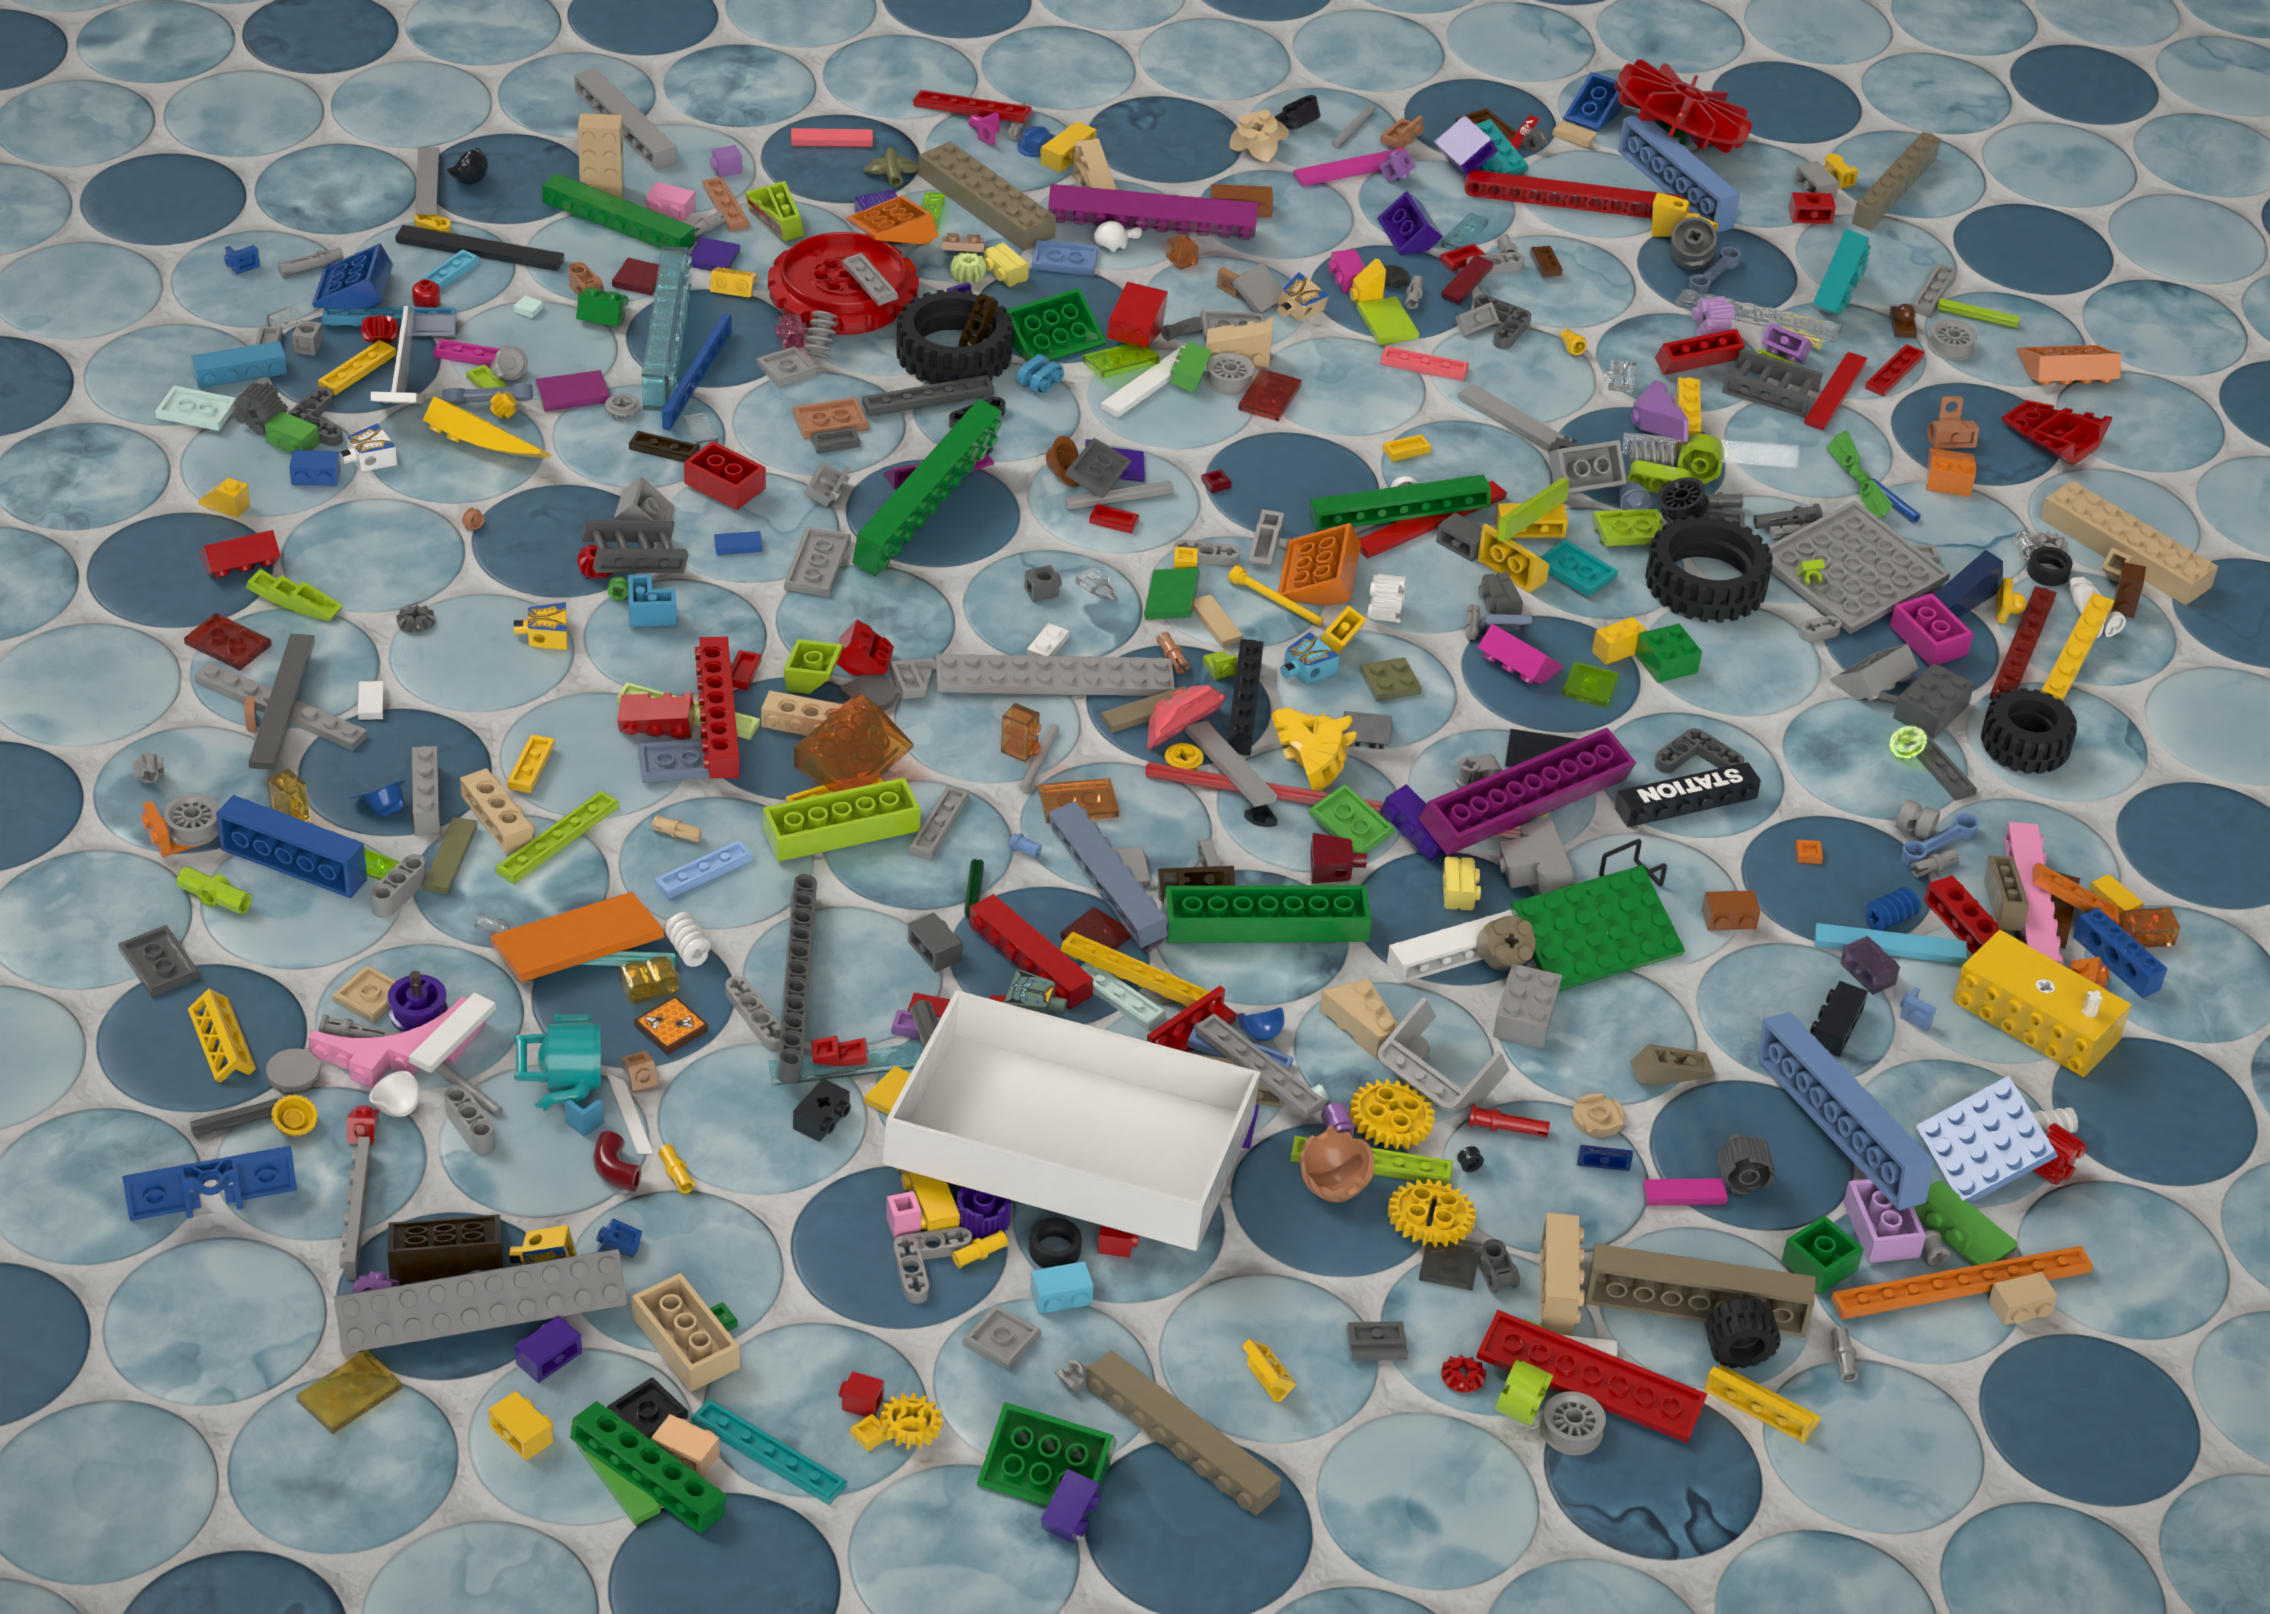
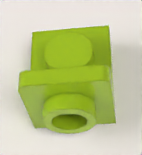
M1220 651L1203 656V664L1214 680L1236 675L1238 658L1235 654L1228 656L1225 651Z

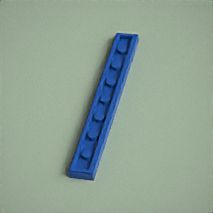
M723 313L662 410V429L670 430L731 334V314Z

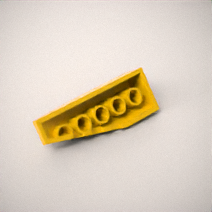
M433 396L423 417V421L430 424L429 429L440 434L444 431L448 433L447 438L457 443L461 439L487 450L522 457L550 458L551 456L550 453L537 446L523 441V439L435 396Z

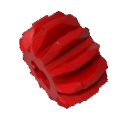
M374 315L362 320L361 332L363 340L369 343H375L379 340L385 343H392L397 340L399 330L395 318Z
M588 544L587 548H581L577 558V565L581 575H586L587 579L595 577L597 580L600 577L606 579L607 575L614 574L595 573L593 564L597 552L596 545Z

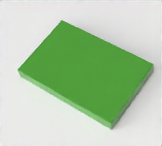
M1346 784L1309 809V815L1332 836L1351 839L1353 853H1369L1395 834V828Z

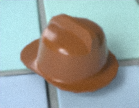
M1059 436L1046 453L1047 466L1066 485L1071 487L1079 485V483L1074 482L1065 475L1067 469L1078 457L1077 447L1069 437Z

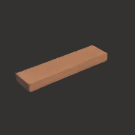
M718 177L703 180L702 187L717 212L720 211L724 214L720 217H725V225L729 232L749 228L747 217L724 179Z

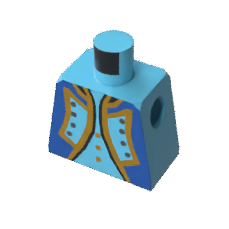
M1309 632L1286 649L1284 665L1280 667V672L1285 679L1295 676L1304 684H1309L1337 674L1340 655Z

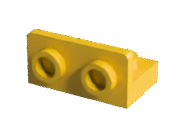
M716 267L711 270L710 292L751 297L753 284L758 282L759 273Z
M1249 1338L1242 1345V1348L1248 1354L1247 1366L1272 1399L1280 1403L1297 1383L1267 1344Z

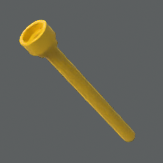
M1235 565L1230 571L1228 581L1231 583L1246 585L1317 626H1321L1324 623L1322 617L1249 577L1246 569L1241 566Z

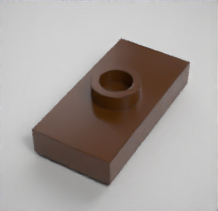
M1551 246L1531 247L1530 254L1542 277L1562 275L1563 269Z

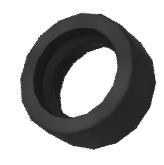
M2043 546L2031 552L2027 572L2039 584L2059 586L2068 581L2073 561L2065 551L2055 547ZM2040 564H2051L2059 569L2046 568Z
M1057 1217L1046 1218L1032 1228L1029 1251L1031 1258L1036 1264L1043 1268H1050L1078 1261L1081 1254L1082 1236L1079 1228L1074 1223ZM1048 1237H1061L1072 1245L1065 1250L1053 1251L1041 1246L1040 1242Z

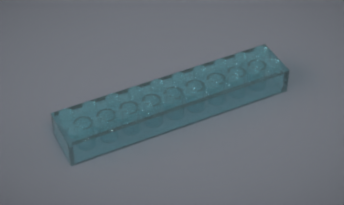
M662 246L642 370L643 410L662 411L677 388V376H679V363H681V350L683 349V337L685 336V324L689 308L690 287H692V274H690L692 256H688V247Z

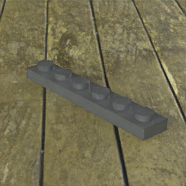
M988 375L862 396V405L868 416H877L884 413L900 412L913 408L994 395V386Z

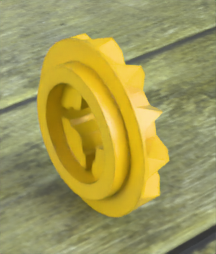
M1174 744L1165 752V763L1173 767L1198 770L1199 765L1203 764V753L1192 744Z

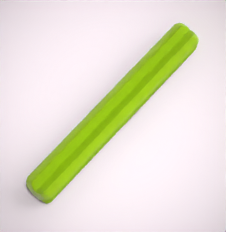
M1940 298L1937 309L1940 311L2012 328H2018L2020 323L2019 316Z

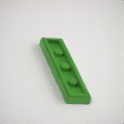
M576 1443L579 1451L634 1525L660 1513V1506L654 1498L627 1481Z

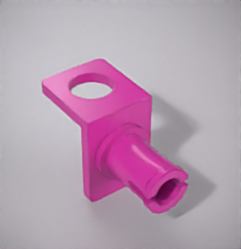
M994 112L984 118L976 114L974 116L971 115L969 125L977 128L978 140L995 145V133L1000 131L999 114Z

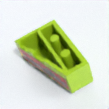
M785 181L745 192L749 212L783 241L805 236L800 213Z

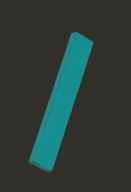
M708 1399L691 1417L692 1424L703 1430L711 1431L722 1442L829 1506L847 1487V1480L711 1399Z

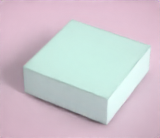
M525 295L514 305V313L533 319L544 308V302Z

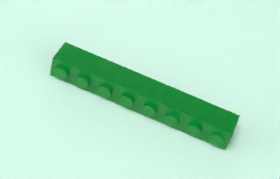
M557 173L542 184L543 203L678 256H682L695 245L694 226Z
M1484 474L1315 498L1310 499V520L1316 532L1348 523H1351L1352 527L1487 508L1491 507V487Z

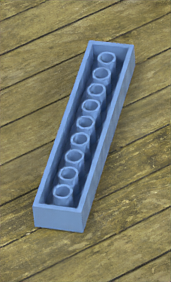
M1791 1012L1764 1018L1758 1061L1898 1210L1926 1203L1930 1188L1931 1170L1933 1168L1931 1156L1917 1144L1901 1125L1887 1113L1872 1095L1858 1083Z

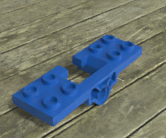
M291 1145L122 1176L130 1221L186 1211L187 1219L193 1218L192 1210L201 1208L199 1194L215 1195L223 1189L226 1203L236 1202L237 1210L243 1209L242 1200L297 1191ZM209 1180H215L218 1182L215 1186L212 1187L204 1185V1183Z

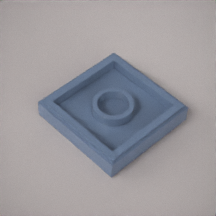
M1486 614L1479 621V630L1487 631L1490 625L1494 624L1504 631L1524 632L1532 624V615Z

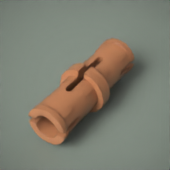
M1162 632L1161 634L1165 640L1163 641L1160 635H1158L1156 641L1164 651V657L1172 661L1176 673H1185L1181 665L1184 666L1186 671H1188L1190 665L1182 655V649L1174 643L1170 633Z

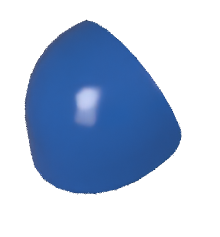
M1282 1007L1257 1014L1245 1015V1013H1240L1237 1015L1240 1028L1244 1034L1258 1042L1269 1041L1275 1038L1282 1031L1285 1021Z

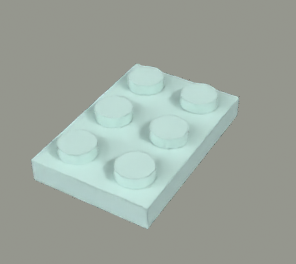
M174 385L155 410V414L158 419L220 431L236 408L234 405L237 398Z

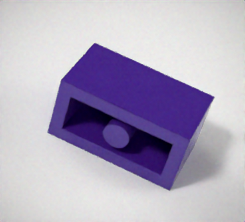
M560 1316L544 1323L540 1329L530 1336L521 1339L515 1345L516 1365L537 1383H540L582 1353L581 1334Z
M1067 1469L1041 1518L1042 1529L1074 1544L1077 1536L1082 1537L1089 1524V1521L1086 1519L1091 1510L1095 1512L1102 1500L1099 1483Z

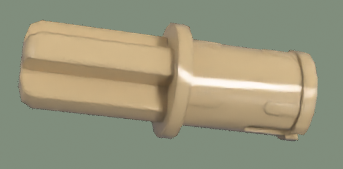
M656 815L652 822V830L669 834L675 839L681 837L698 842L702 836L700 828L684 824L680 819L671 820Z

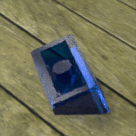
M1580 1145L1577 1150V1166L1630 1171L1634 1150Z

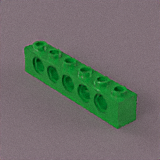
M595 1401L573 1418L570 1439L627 1481L654 1498L657 1503L699 1534L703 1533L724 1516L727 1501L726 1494L680 1462L677 1457L658 1446L655 1441L636 1430L633 1425L625 1422L611 1409Z

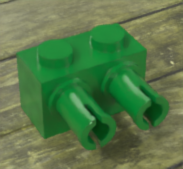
M586 288L578 294L576 319L618 327L624 322L625 308L629 303V299L626 295L623 294L622 296L618 292H606L604 290L601 292L597 288Z

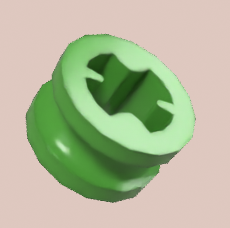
M623 577L612 578L608 583V595L615 600L625 599L628 596V581Z

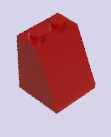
M1127 282L1109 318L1107 338L1148 348L1161 333L1168 291Z

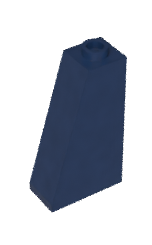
M1987 550L1983 551L1934 595L1957 618L1997 594L2003 581V560Z

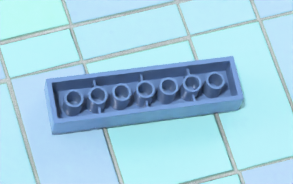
M1639 114L1625 117L1623 119L1618 152L1668 194L1681 195L1685 200H1688L1690 213H1698L1701 217L1718 223L1716 233L1734 228L1740 193L1676 139L1669 137L1668 133L1654 121H1641L1638 119Z

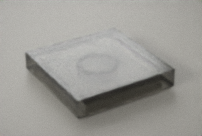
M1449 1240L1447 1247L1441 1242H1438L1437 1247H1434L1432 1242H1428L1425 1245L1419 1280L1473 1291L1482 1244L1458 1240V1244H1454Z

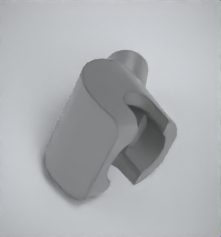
M1068 1360V1367L1065 1369L1060 1368L1055 1374L1074 1393H1079L1087 1385L1088 1368L1095 1363L1093 1361L1082 1365L1076 1360Z

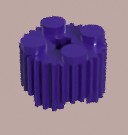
M960 1188V1191L957 1193V1209L960 1214L959 1227L970 1230L972 1238L975 1237V1239L986 1238L999 1230L1005 1233L1011 1222L1012 1202L1010 1199L971 1188Z

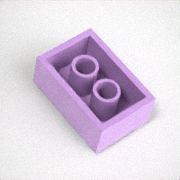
M1870 1179L1849 1181L1843 1203L1861 1247L1864 1248L1863 1251L1868 1263L1920 1258L1926 1235L1914 1207L1898 1210Z

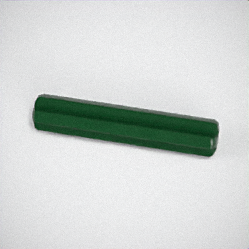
M973 859L970 864L964 914L967 917L970 916V907L980 901L984 861L981 859Z

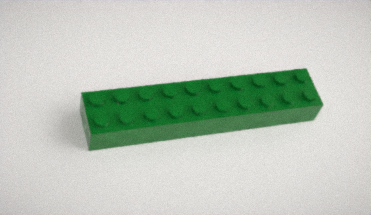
M980 398L973 404L858 532L852 561L854 565L873 576H876L881 570L884 571L888 567L891 558L899 555L905 542L909 543L914 537L915 531L925 525L930 514L934 515L938 510L939 504L949 498L951 490L954 487L958 488L963 477L972 472L975 463L978 460L982 461L987 450L996 445L999 438L997 431L1002 424V421H1000L1001 410Z

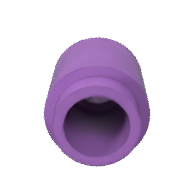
M1341 1103L1327 1105L1321 1113L1326 1129L1328 1126H1333L1337 1132H1350L1353 1137L1354 1124L1345 1105Z

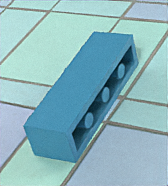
M280 341L191 355L193 374L198 389L287 374L285 354Z

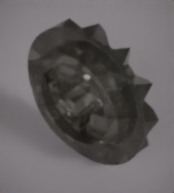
M1396 265L1384 266L1386 269L1384 287L1401 288V286L1407 285L1409 281L1407 270Z

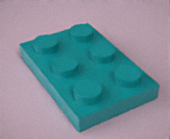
M1566 539L1540 556L1542 560L1550 564L1548 571L1550 575L1587 597L1592 596L1616 579L1618 575L1617 569Z

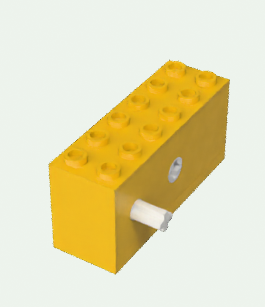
M2002 930L1995 933L1962 965L1953 998L1954 1003L2082 1077H2085L2121 1040L2132 1005Z

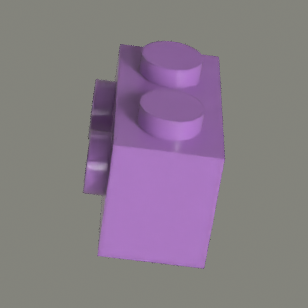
M1772 323L1769 324L1761 340V343L1767 348V352L1777 356L1779 353L1784 355L1787 360L1795 363L1798 361L1803 364L1813 346L1808 338Z

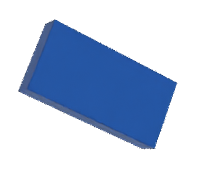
M760 531L714 534L717 555L763 552Z

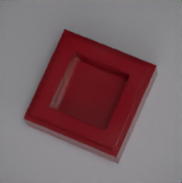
M1221 469L1201 475V481L1210 493L1231 488L1230 479Z

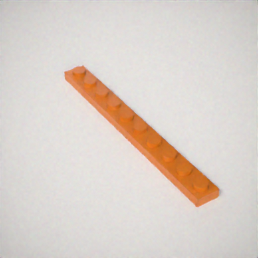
M2076 1246L1835 1291L1832 1293L1831 1301L1841 1320L1991 1292L1994 1283L2042 1272L2048 1281L2091 1273L2093 1264L2083 1247Z

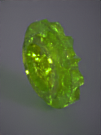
M1905 726L1898 729L1892 735L1889 747L1894 757L1897 756L1902 761L1905 758L1912 760L1916 755L1921 756L1923 749H1927L1928 739L1921 728ZM1912 740L1914 745H1909L1906 748L1905 743H1909Z

